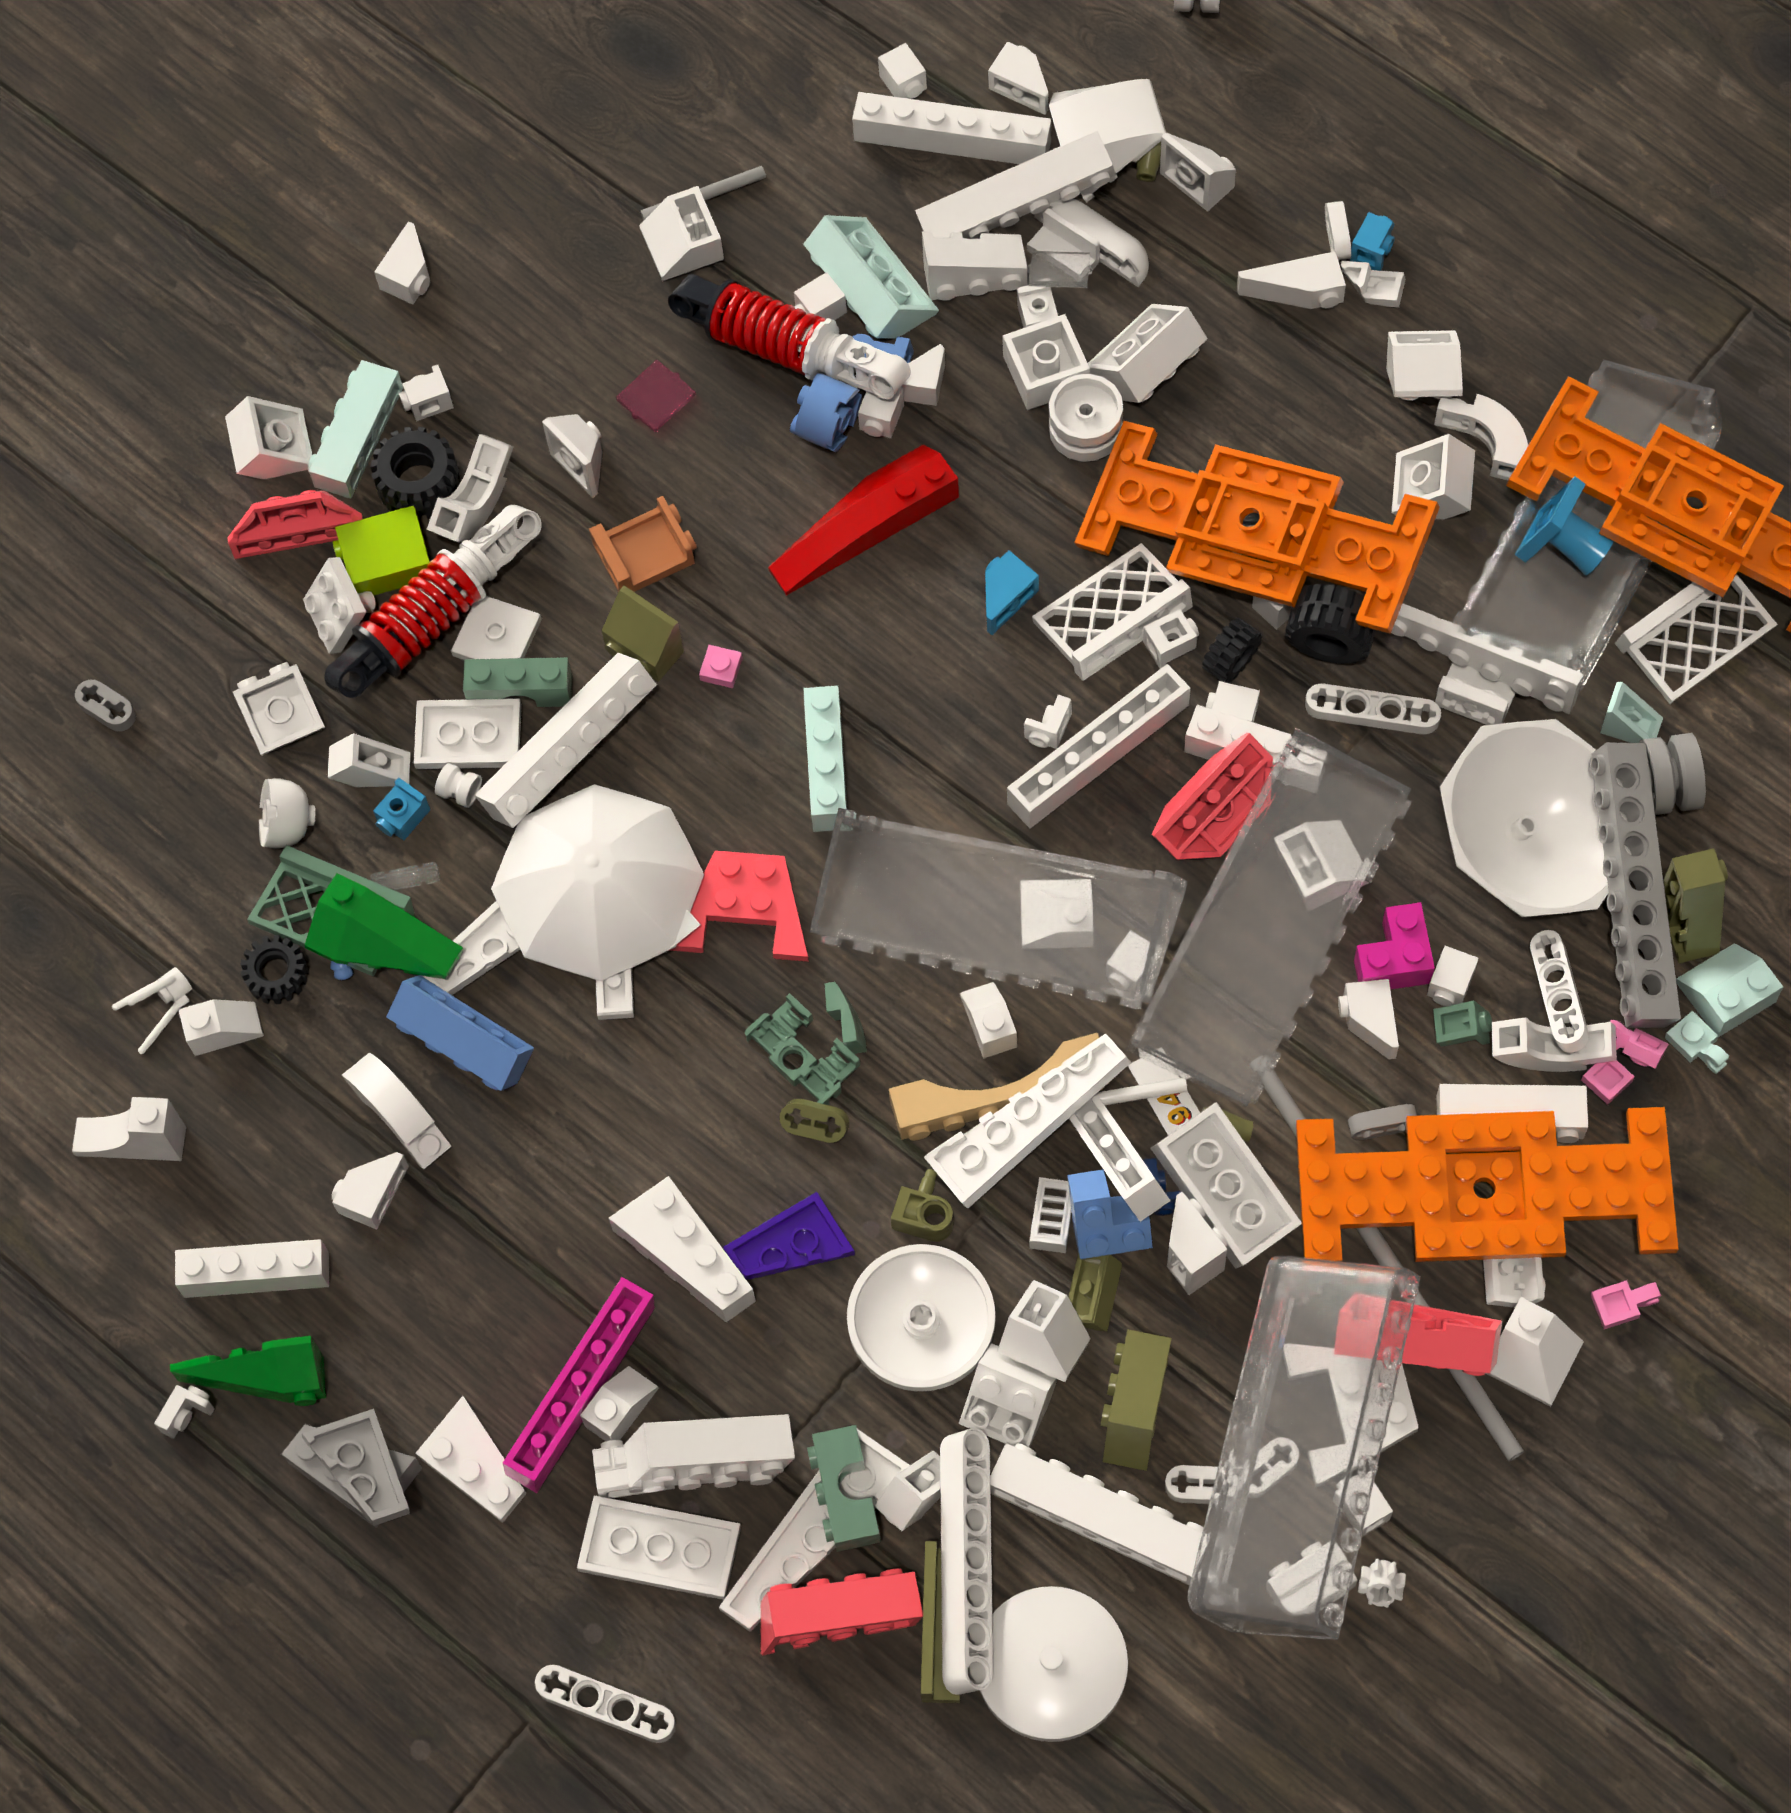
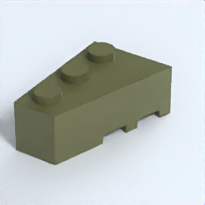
M1714 848L1672 858L1663 881L1671 943L1678 964L1716 955L1720 952L1725 881L1728 879V874L1724 861L1722 859L1718 860Z
M1127 1330L1125 1344L1117 1343L1114 1365H1119L1120 1368L1118 1374L1111 1373L1107 1395L1113 1396L1112 1405L1104 1404L1100 1425L1107 1427L1103 1456L1104 1463L1147 1471L1172 1338Z

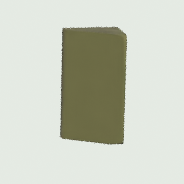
M1078 1253L1068 1297L1085 1328L1097 1331L1108 1330L1122 1263L1112 1255L1080 1259Z

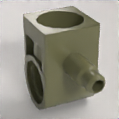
M926 1170L918 1191L901 1186L891 1216L892 1230L932 1242L943 1241L950 1236L954 1225L953 1211L947 1200L932 1195L937 1176L935 1170ZM938 1213L945 1219L938 1225H931L926 1222V1218L930 1214Z

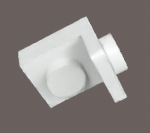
M1058 695L1054 706H1047L1042 723L1026 718L1024 737L1035 746L1041 748L1049 746L1057 749L1072 715L1071 699Z
M176 1385L154 1424L161 1433L174 1439L178 1431L182 1432L189 1424L192 1417V1412L190 1411L192 1407L210 1416L215 1409L208 1401L209 1395L192 1385L189 1386L188 1390Z

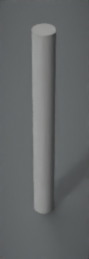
M761 165L702 187L700 192L705 201L766 178V174ZM661 203L640 210L643 221Z

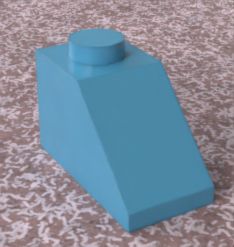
M1007 551L1001 558H994L985 570L987 632L993 635L1039 591V575L1011 551Z

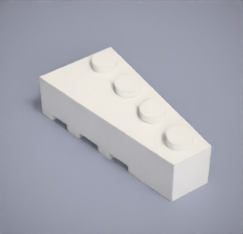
M669 1176L609 1217L613 1232L622 1239L627 1240L639 1253L647 1259L649 1258L664 1270V1273L671 1279L677 1281L690 1291L691 1295L723 1321L728 1322L756 1302L753 1288Z

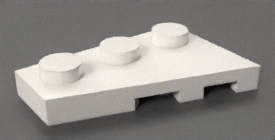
M464 1396L460 1398L415 1453L419 1459L502 1523L526 1495L520 1483L505 1475L502 1464L504 1461L503 1456Z

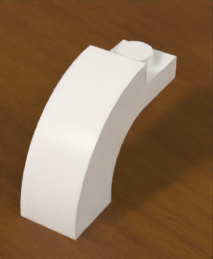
M1479 394L1476 396L1474 405L1467 404L1457 398L1447 399L1440 397L1434 425L1468 433L1479 438L1488 447L1492 456L1493 463L1490 476L1509 480L1528 447L1524 430L1514 415L1498 402Z
M1526 1017L1492 1022V1056L1505 1064L1529 1070L1551 1072L1587 1070L1586 1065L1617 1061L1616 1026L1612 1022L1587 1025L1589 1032L1587 1045L1577 1052L1569 1053L1560 1049L1553 1036L1551 1027L1535 1024ZM1566 1027L1568 1032L1567 1038L1574 1037L1573 1027Z

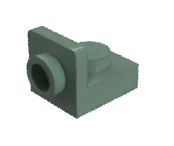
M1474 1000L1433 1009L1436 1041L1441 1047L1477 1040L1482 1045L1490 1043L1489 1032L1492 1031L1491 1015Z

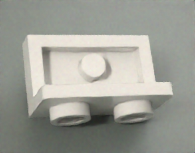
M1541 1258L1483 1260L1486 1302L1488 1305L1515 1308L1520 1297L1534 1304L1544 1299L1546 1284L1543 1278Z

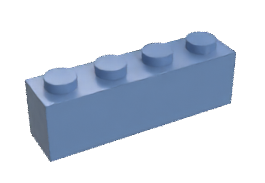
M421 975L402 981L386 1016L396 1023V1027L400 1031L415 1035L425 1042V1046L428 1049L448 1056L454 1060L455 1066L464 1071L473 1072L482 1078V1082L486 1086L495 1090L502 1091L518 1083L534 1050V1047Z

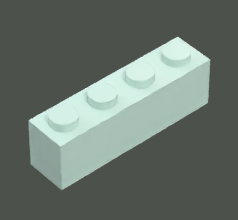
M361 360L356 371L351 372L345 396L337 401L334 410L335 417L331 425L325 427L321 437V446L317 454L311 456L308 463V472L315 488L350 499L399 398L398 393L403 390L398 371Z
M838 686L803 688L813 832L848 830Z

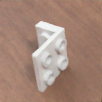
M1452 662L1447 676H1443L1439 684L1435 703L1441 708L1486 725L1503 724L1516 692L1511 686L1503 682L1486 679L1478 670L1469 666H1459Z

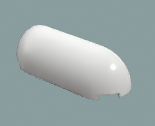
M1060 199L1050 204L1049 209L1100 242L1099 261L1135 286H1140L1147 276L1149 260L1145 248L1136 238L1079 200L1063 201ZM1043 212L1035 214L1034 218L1042 223Z

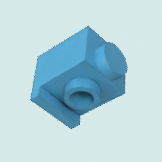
M1368 212L1352 242L1350 261L1367 262L1372 270L1381 271L1384 256L1389 254L1395 241V237L1391 235L1394 222L1386 216H1377Z
M398 777L394 782L395 786L373 812L377 820L375 824L383 833L390 837L395 834L404 841L428 814L430 807L425 795ZM401 805V806H402V809L399 810V811H396V810L399 808V806Z

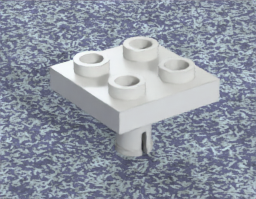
M340 557L327 559L303 599L305 608L310 613L318 630V635L324 642L329 654L341 653L353 634L352 629L359 625L366 613H372V610L375 609V598L372 592L357 593Z

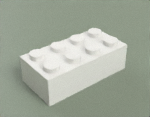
M1217 1102L1150 1148L1179 1190L1183 1191L1189 1200L1194 1198L1201 1205L1206 1215L1204 1220L1211 1229L1217 1227L1222 1232L1228 1242L1226 1256L1235 1269L1244 1266L1302 1224Z
M789 1414L643 1423L624 1444L630 1488H642V1491L646 1493L664 1490L665 1486L678 1485L680 1490L696 1489L705 1483H714L717 1488H725L736 1485L737 1481H750L751 1485H765L771 1483L795 1459Z

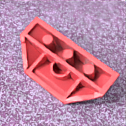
M307 490L299 495L288 497L274 496L266 501L252 504L228 536V544L234 558L239 559L338 540L336 526L362 520L363 516L362 513L324 490Z
M1250 733L1244 734L1214 754L1166 804L1152 836L1177 860L1221 857L1268 807L1273 757Z

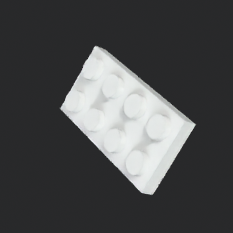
M594 1495L577 1570L578 1572L724 1600L727 1594L741 1525L740 1523Z

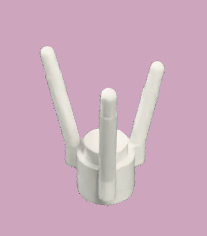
M176 967L157 981L112 1005V1009L116 1011L126 1005L132 1006L156 992L166 1004L170 1001L174 1002L138 1049L140 1054H144L178 1012V1009L189 1002L185 994L191 991L192 987Z

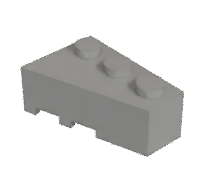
M305 1424L284 1450L282 1456L291 1467L370 1523L303 1440V1432L316 1428ZM389 1450L404 1493L422 1467L416 1457Z

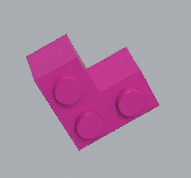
M1421 902L1386 907L1382 923L1386 941L1357 945L1354 964L1358 982L1389 979L1390 990L1430 984L1435 967Z

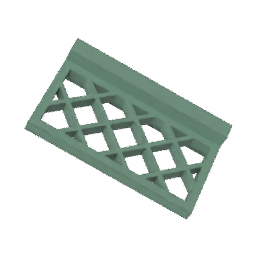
M286 845L279 856L281 860L280 865L247 920L250 925L274 935H280L283 939L287 937L293 943L305 947L308 933L300 935L293 932L291 923L309 917L313 919L316 907L312 908L308 895L321 890L325 891L336 873L369 888L412 916L414 915L411 897ZM285 875L298 880L301 888L281 895L279 885ZM304 896L308 909L288 916L284 902ZM278 904L281 905L284 914L283 918L273 921L260 918L266 908ZM348 962L347 965L371 976H374L377 969L369 968L366 964Z

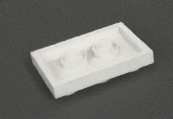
M520 699L417 701L414 747L415 768L442 769L447 763L460 768H502L520 750L522 705Z

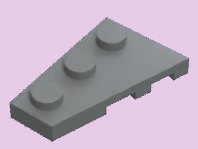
M374 1409L302 1433L303 1440L373 1526L410 1514Z

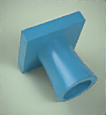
M1574 476L1539 509L1515 553L1518 558L1526 563L1549 542L1570 559L1585 576L1597 567L1614 541L1599 534L1600 529L1572 512L1586 485L1584 482Z

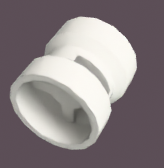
M447 763L437 778L435 794L445 799L455 798L457 804L469 808L476 800L474 795L481 788L482 778L473 772L464 774L461 772L460 767Z

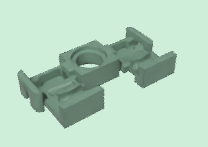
M789 993L786 996V1002L771 1015L772 1020L768 1013H764L745 1030L747 1042L751 1039L756 1041L770 1055V1064L794 1087L800 1083L817 1100V1103L829 1105V1099L832 1096L837 1098L841 1094V1083L860 1066V1059L836 1038L833 1041L834 1046L831 1048L832 1054L826 1057L825 1060L821 1057L818 1060L819 1064H817V1059L795 1039L797 1036L795 1031L802 1024L807 1027L813 1021L812 1014ZM792 1008L804 1019L803 1021L791 1010ZM838 1051L850 1063L847 1064L836 1052ZM792 1053L799 1054L804 1059L801 1067L794 1070L786 1068L783 1064L785 1057Z

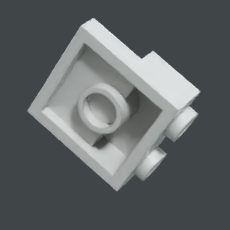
M288 662L277 665L269 670L270 676L260 680L256 676L247 678L237 683L239 689L233 691L261 756L325 728L297 664L289 666Z

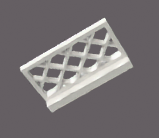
M1140 543L1033 615L1032 619L1033 623L1072 663L1075 673L1084 681L1143 641L1144 626L1178 609H1181L1182 613L1192 608L1191 590L1183 579L1178 581ZM1140 557L1148 564L1147 572L1128 571L1129 564ZM1108 578L1121 579L1120 590L1101 589L1102 582ZM1127 579L1145 580L1144 591H1125ZM1151 581L1166 582L1170 586L1161 593L1149 592ZM1080 597H1094L1092 609L1075 608L1074 603ZM1099 598L1118 599L1116 610L1098 609ZM1123 599L1142 600L1141 607L1135 611H1121ZM1053 615L1066 616L1065 627L1049 626L1046 620ZM1072 616L1090 617L1089 628H1070ZM1096 618L1114 619V624L1107 630L1094 629ZM1068 636L1087 637L1086 644L1073 651L1067 645Z
M1737 574L1731 585L1739 594V605L1721 602V596L1692 582L1626 630L1615 642V645L1623 654L1629 653L1669 704L1673 703L1778 625ZM1715 595V601L1708 600ZM1697 607L1714 608L1712 624L1695 621ZM1720 609L1738 612L1736 628L1719 625ZM1744 613L1756 615L1764 626L1758 631L1743 629ZM1689 614V620L1682 619ZM1672 625L1688 627L1686 643L1668 640L1669 628ZM1694 628L1712 631L1710 647L1692 644ZM1718 632L1736 635L1735 647L1732 650L1716 648ZM1661 633H1663L1662 639L1656 638ZM1742 636L1748 637L1743 642H1741ZM1646 644L1661 646L1660 662L1647 660L1640 649ZM1667 647L1685 650L1684 666L1666 663ZM1692 651L1710 654L1709 665L1706 669L1690 667ZM1716 655L1722 656L1717 661H1715ZM1665 670L1683 673L1682 686L1674 692L1664 681ZM1689 674L1696 675L1691 680H1689Z

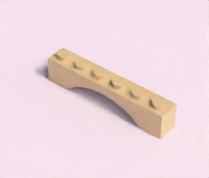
M1098 1033L1062 1042L1053 1056L1041 1067L1021 1080L1002 1087L986 1090H958L939 1086L923 1079L889 1088L890 1102L901 1140L907 1138L912 1141L921 1140L928 1137L930 1132L940 1129L954 1131L965 1126L966 1122L980 1119L990 1111L993 1114L1010 1103L1009 1098L1018 1092L1024 1094L1038 1084L1040 1077L1052 1069L1058 1068L1064 1061L1099 1038Z

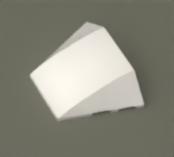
M1137 79L1109 85L1055 92L1049 103L1060 146L1098 130L1115 173H1118L1131 161L1137 162L1155 147L1166 133L1154 89L1149 79ZM1117 174L1111 177L1110 183L1117 178ZM1090 186L1080 190L1084 201L1087 203L1095 197L1093 193L1100 187Z

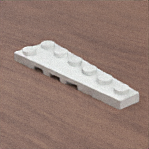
M1402 604L1392 629V634L1411 638L1417 641L1422 648L1428 651L1436 650L1448 656L1452 662L1459 666H1469L1478 670L1486 679L1503 682L1511 686L1516 693L1522 696H1532L1542 701L1546 707L1553 711H1563L1570 714L1577 700L1583 678L1582 673L1544 658L1540 663L1534 662L1523 656L1524 650L1511 646L1509 650L1501 649L1488 636L1480 634L1470 637L1465 635V631L1460 625Z
M497 901L453 940V942L463 947L464 951L447 978L422 977L453 995L520 950Z
M1104 1034L1064 1061L1061 1066L1052 1069L1040 1077L1036 1086L1024 1094L1018 1092L1009 1098L1010 1103L994 1114L991 1111L979 1119L981 1123L965 1134L960 1131L929 1152L924 1158L961 1203L969 1208L1126 1068L1131 1061Z
M857 1429L865 1470L847 1475L841 1482L840 1491L845 1497L852 1500L872 1497L875 1509L876 1503L894 1476L910 1465ZM820 1471L814 1476L719 1606L720 1611L750 1632L761 1622L760 1602L765 1594L770 1592L771 1587L779 1584H792L793 1588H795L836 1548L834 1541H826L822 1520L829 1518L827 1505L819 1506L815 1483L822 1482Z

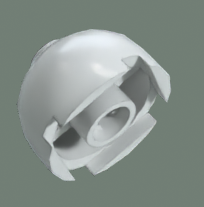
M276 778L265 779L260 799V808H263L262 819H259L261 846L285 848L286 845H295L305 836L307 826L314 825L315 806L308 804L307 794L294 782Z

